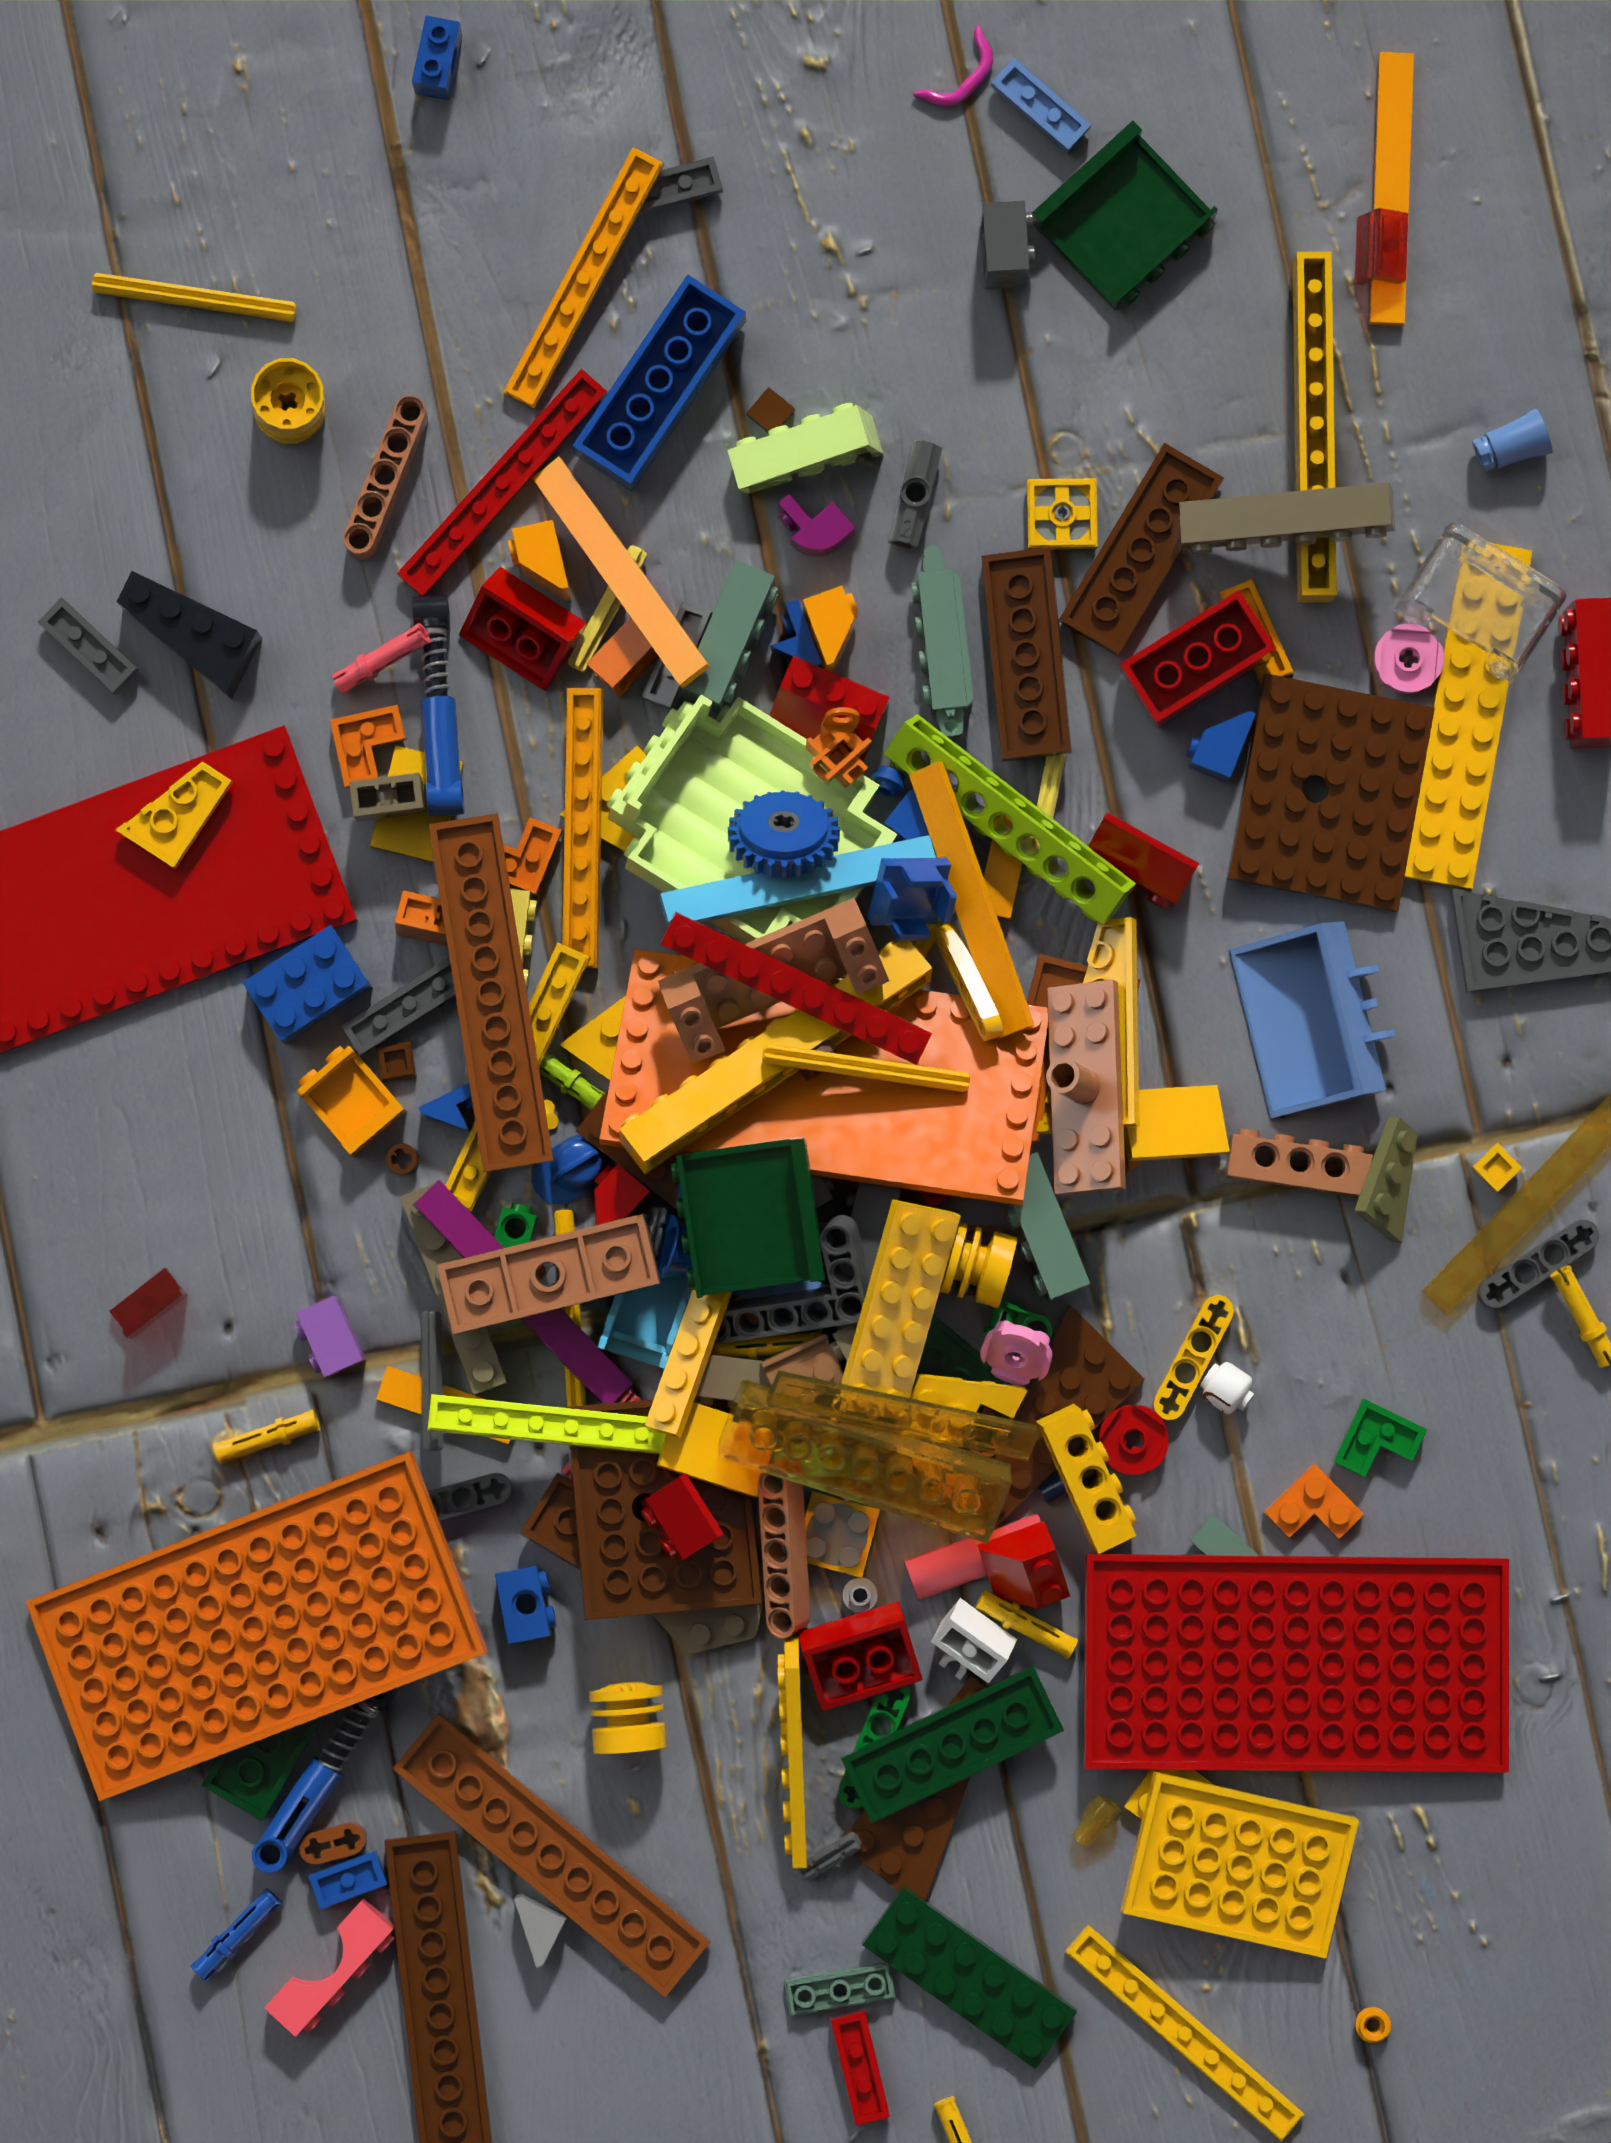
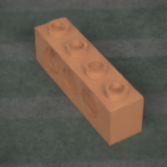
M1239 1129V1134L1230 1135V1152L1227 1153L1224 1173L1226 1178L1359 1197L1372 1163L1373 1155L1365 1154L1364 1147L1344 1144L1343 1150L1329 1148L1330 1142L1309 1139L1308 1145L1294 1143V1136L1274 1134V1139L1272 1140L1260 1138V1131ZM1258 1148H1266L1272 1153L1273 1161L1270 1166L1262 1167L1256 1162L1255 1153ZM1293 1153H1301L1306 1157L1307 1168L1305 1171L1296 1172L1291 1168L1290 1157ZM1335 1158L1341 1163L1342 1172L1338 1177H1331L1326 1173L1324 1165L1327 1159Z

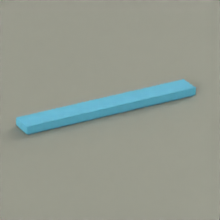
M930 835L834 855L832 861L825 860L824 868L817 867L814 869L813 874L806 873L801 875L800 878H768L767 875L761 873L758 875L751 873L660 893L659 900L667 927L675 911L692 920L703 923L875 885L881 858H936Z

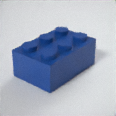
M331 925L242 982L279 1040L284 1044H287L373 988Z

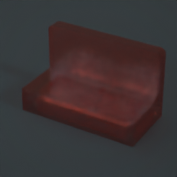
M1377 208L1357 218L1355 284L1364 285L1373 280L1396 284L1406 281L1409 213Z
M164 1268L109 1312L123 1328L124 1331L122 1333L125 1337L133 1339L188 1295L170 1271Z

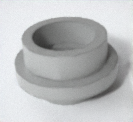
M857 1577L845 1585L842 1596L848 1609L861 1613L875 1606L878 1592L875 1585L869 1579ZM859 1588L867 1592V1598L863 1602H857L853 1598L854 1591Z

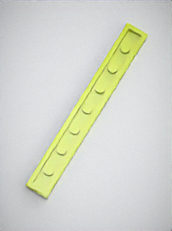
M431 1394L427 1427V1431L657 1455H660L666 1435L644 1426L647 1416Z

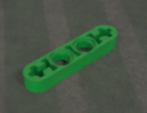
M908 1685L900 1687L904 1697L902 1700L897 1698L892 1706L893 1710H899L896 1717L886 1710L876 1709L879 1702L886 1707L889 1695L884 1692L875 1696L853 1751L884 1737L877 1736L871 1731V1722L877 1716H885L890 1720L891 1730L888 1734L898 1729L910 1699V1688ZM845 1769L838 1787L839 1799L848 1808H860L863 1805L859 1797H856L853 1802L847 1800L848 1793L844 1791L845 1786L852 1787L853 1783Z

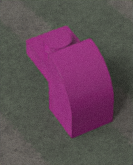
M789 494L778 503V510L781 512L778 515L779 520L790 532L794 529L797 530V533L791 537V545L803 554L809 556L828 555L839 549L855 535V526L833 502L812 520Z

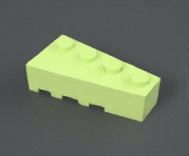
M845 403L834 407L832 414L823 417L820 414L810 415L801 419L800 425L788 429L787 425L779 426L769 430V436L757 440L756 437H747L737 441V447L727 451L739 490L750 494L791 482L793 480L791 474L798 473L799 477L819 474L825 469L824 465L829 463L831 466H847L856 462L857 455L870 452L872 458L884 455L872 415L858 405L853 406V403Z

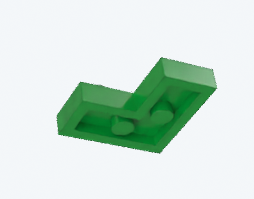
M1362 1398L1332 1462L1362 1477H1366L1380 1447L1409 1461H1413L1427 1429Z

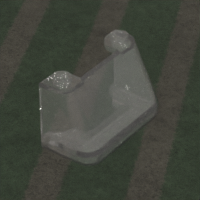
M1450 523L1445 527L1393 610L1410 624H1423L1431 617L1489 653L1486 663L1491 674L1512 684L1567 596L1561 586L1467 527Z

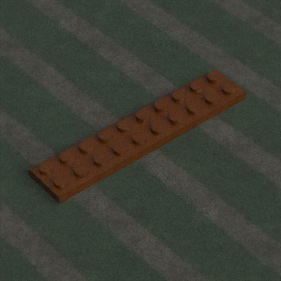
M456 1830L385 1839L419 2143H493Z

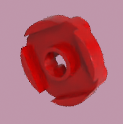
M1125 1405L1113 1410L1103 1420L1098 1432V1442H1102L1109 1457V1461L1106 1463L1114 1470L1123 1474H1143L1155 1469L1163 1461L1169 1447L1168 1432L1163 1419L1155 1411L1142 1405ZM1135 1430H1138L1141 1433L1139 1439L1143 1444L1140 1448L1133 1446L1130 1450L1125 1446L1127 1440L1124 1438L1126 1432L1132 1434Z

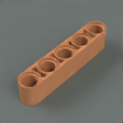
M403 396L395 404L343 536L344 545L350 555L357 560L369 559L377 551L427 426L428 413L423 401L417 396ZM415 407L421 411L419 417L414 421H406L402 418L404 411L408 408ZM397 439H404L408 442L407 448L401 453H394L390 450V445ZM383 471L395 473L394 480L388 485H381L377 482L379 474ZM376 502L381 504L382 511L379 515L369 517L364 514L366 506L370 503ZM360 534L367 535L370 539L366 547L362 549L352 547L354 537Z
M790 1461L780 1462L761 1472L758 1477L766 1623L770 1633L780 1639L788 1638L804 1629L809 1624L811 1616L803 1480L799 1467ZM777 1475L782 1479L783 1486L779 1483ZM779 1509L783 1512L785 1520L780 1516ZM781 1544L786 1548L787 1555L783 1552ZM783 1579L787 1581L789 1589L786 1588ZM785 1614H787L790 1617L791 1624L786 1619Z

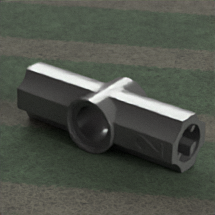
M913 440L903 484L900 489L889 543L906 549H918L942 447L931 442ZM911 488H919L924 492L925 497L922 501L912 502L907 498L906 492Z

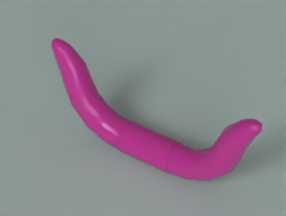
M979 25L974 30V41L981 55L980 64L977 69L952 93L941 94L926 89L915 91L913 93L914 97L926 100L940 107L954 106L969 97L985 80L993 64V52Z

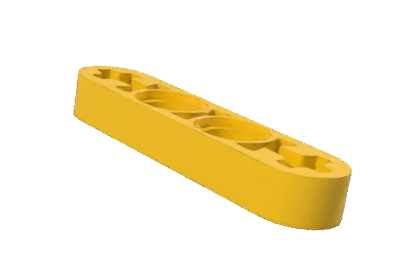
M953 922L935 927V939L939 951L979 1035L984 1041L1002 1036L1003 1026L998 1011L958 928Z
M1214 1295L1203 1302L1159 1386L1152 1404L1153 1410L1162 1419L1174 1420L1181 1416L1234 1314L1233 1305L1225 1296ZM1220 1301L1224 1304L1222 1309L1227 1314L1225 1318L1218 1317L1213 1324L1214 1327L1220 1328L1216 1334L1208 1327L1199 1326V1322L1203 1319L1208 1323L1212 1316V1312L1208 1310L1209 1305H1217ZM1197 1332H1205L1211 1339L1210 1348L1205 1352H1198L1192 1347L1191 1340ZM1181 1363H1188L1195 1370L1194 1379L1189 1383H1181L1175 1376V1370ZM1170 1380L1176 1387L1187 1389L1188 1391L1185 1397L1179 1392L1174 1400V1403L1178 1405V1409L1176 1411L1170 1410L1165 1414L1162 1412L1164 1406L1159 1402L1162 1397H1170L1173 1389L1166 1387Z

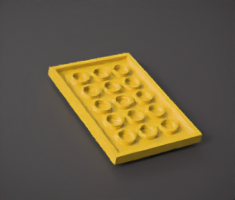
M1153 1771L1120 1911L1128 1915L1326 1959L1359 1819Z

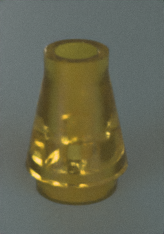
M1101 1793L1095 1799L1090 1798L1079 1825L1072 1836L1081 1845L1089 1848L1095 1840L1119 1821L1118 1815L1122 1811L1121 1808Z

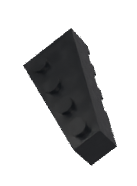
M131 571L116 602L125 612L232 699L262 639L259 632Z

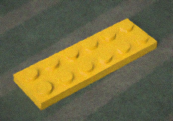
M892 1199L835 1404L839 1407L904 1419L961 1215L947 1210Z

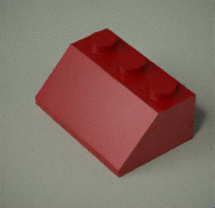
M499 567L481 586L459 632V636L546 691L574 650L587 622L504 568Z
M793 656L769 716L805 739L810 737L815 739L821 732L822 720L828 710L841 707L852 708L859 712L860 719L854 733L862 741H865L867 738L873 741L888 707L890 697ZM837 715V716H834V717H837V718H847V717H851V716H848V715ZM845 743L842 744L850 753L852 752ZM871 744L869 745L868 749L858 757L862 762H864V759L867 755V752Z
M1107 812L1088 847L1136 883L1132 892H1135L1136 888L1148 894L1147 900L1163 909L1167 905L1174 908L1199 865L1193 859Z
M899 1601L798 1632L803 1655L821 1711L923 1680Z

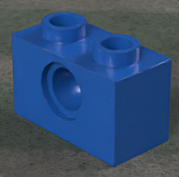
M425 16L412 77L415 94L449 101L463 36L460 22Z
M539 1565L496 1573L495 1578L508 1644L552 1635L551 1628L557 1627L554 1608L553 1606L547 1607L544 1593L550 1592L547 1572H540ZM527 1593L534 1596L537 1602L534 1612L523 1613L520 1611L517 1601L521 1594Z

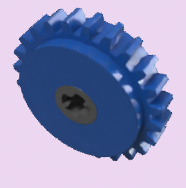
M785 790L773 793L767 792V794L762 796L755 795L754 800L751 802H743V810L736 808L734 810V817L729 819V850L734 852V859L736 861L743 860V867L745 869L751 867L757 875L761 873L767 875L768 878H800L801 875L806 873L813 874L814 869L817 867L824 868L825 860L832 861L834 859V852H838V844L840 842L838 818L833 817V810L831 808L824 809L823 801L816 802L812 799L813 796L811 795L805 796L799 794V792H785Z

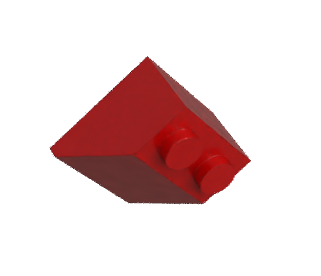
M618 1163L614 1168L607 1165L595 1179V1182L598 1184L594 1190L597 1225L634 1216L652 1195L645 1186Z
M686 1473L641 1502L644 1506L641 1513L651 1529L657 1527L664 1538L660 1541V1544L670 1559L676 1557L679 1563L724 1534Z
M1044 1521L977 1545L993 1594L997 1597L1037 1609L1071 1597L1056 1548Z

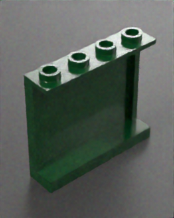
M1133 120L1032 212L1033 225L1114 310L1122 304L1128 307L1141 294L1138 289L1147 281L1153 284L1166 271L1163 266L1172 258L1178 261L1189 251L1191 246L1188 243L1197 235L1201 238L1207 235L1216 225L1214 219L1218 212L1215 206L1210 210L1141 137L1142 129Z
M806 1136L682 1153L676 1156L677 1162L671 1163L674 1184H680L682 1198L676 1199L679 1220L685 1219L687 1233L682 1234L684 1255L690 1254L692 1269H687L689 1290H696L697 1298L730 1291L809 1280L810 1282L825 1280L826 1272L820 1243V1231Z

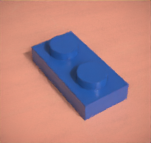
M377 1850L308 1875L320 1909L388 1884Z

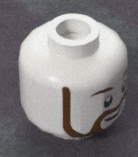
M1224 1362L1220 1366L1215 1363L1200 1385L1204 1389V1400L1227 1415L1233 1413L1237 1408L1244 1411L1254 1396V1393L1250 1391L1252 1378L1229 1362Z

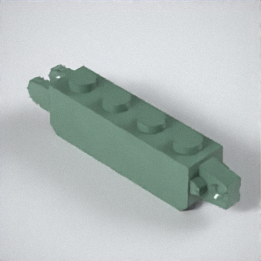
M931 544L925 547L923 551V572H918L917 582L911 583L913 604H920L921 613L920 617H915L917 638L923 637L925 651H919L920 671H927L928 685H922L924 706H931V714L936 715L940 732L948 738L960 737L963 735L964 712L972 705V700L974 699L960 574L954 569H945L942 549H940V546Z

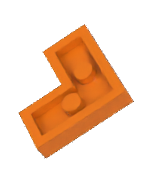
M398 704L330 720L346 789L350 788L349 782L379 778L373 752L374 747L406 740Z
M529 817L517 849L503 844L509 884L511 886L530 891L531 894L537 896L563 832L561 829Z
M1315 1463L1263 1512L1288 1538L1314 1514L1337 1539H1340L1364 1515Z

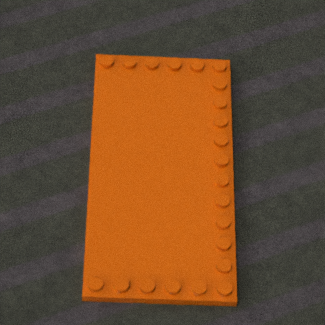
M634 949L600 1133V1145L624 1148L620 1143L619 1129L628 1117L636 1113L641 1115L651 1108V1104L658 1097L664 1094L671 1095L680 1089L679 1087L685 1079L692 1075H701L708 1070L709 1065L715 1059L722 1055L728 1057L737 1050L739 1044L750 1036L756 1038L766 1031L767 1026L778 1017L786 1018L795 1012V1008L780 1002L718 1028L725 1051L692 1064L668 1011L658 980L699 963L686 956ZM918 990L887 1012L932 1033L917 1065L970 1074L968 1091L959 1092L822 1072L810 1081H806L798 1071L680 1150L675 1156L682 1153L806 1136L811 1175L1022 1206L1048 1027V1008L1028 1005L1035 1026L1008 1037H997L984 1041L979 1035L961 995ZM851 1035L835 1046L836 1054L915 1065L854 1035Z
M413 1451L393 1457L25 1602L99 1801L488 1653Z

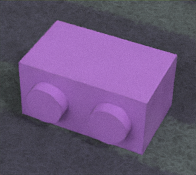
M334 1295L296 1312L299 1320L294 1322V1325L302 1342L308 1340L313 1353L308 1354V1357L316 1374L322 1372L324 1377H330L366 1361L338 1296Z

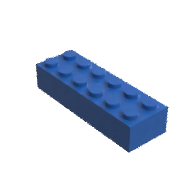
M687 274L573 444L574 455L633 492L746 323V311Z

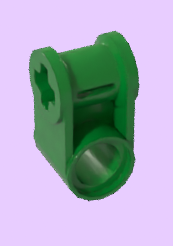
M1001 1301L999 1308L994 1307L989 1325L984 1327L983 1332L988 1333L994 1329L995 1325L1002 1320L1004 1312L1007 1313L1005 1321H1009L1014 1325L1028 1327L1031 1322L1038 1321L1046 1326L1047 1335L1050 1339L1053 1329L1049 1320L1042 1315Z

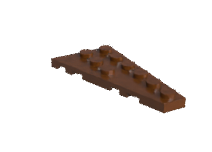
M1070 1304L1049 1344L1052 1350V1361L1047 1375L1039 1380V1377L1031 1380L1027 1388L1028 1391L1015 1414V1418L970 1502L995 1529L1056 1469L1036 1421L1075 1404L1082 1411L1087 1409L1096 1428L1144 1380ZM1075 1437L1069 1442L1068 1451L1070 1454L1083 1442L1081 1437Z
M970 1676L947 1706L986 1687ZM971 1776L873 1823L870 1822L864 1809L844 1834L845 1836L850 1832H855L862 1841V1848L853 1855L898 1892L904 1885L926 1901Z

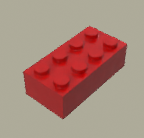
M1238 590L1120 663V671L1155 727L1159 728L1275 656L1276 647L1244 596Z
M1611 598L1575 599L1563 611V616L1558 618L1559 636H1564L1565 650L1560 652V667L1562 671H1566L1567 684L1562 686L1563 705H1568L1569 719L1564 720L1565 740H1570V749L1611 747Z

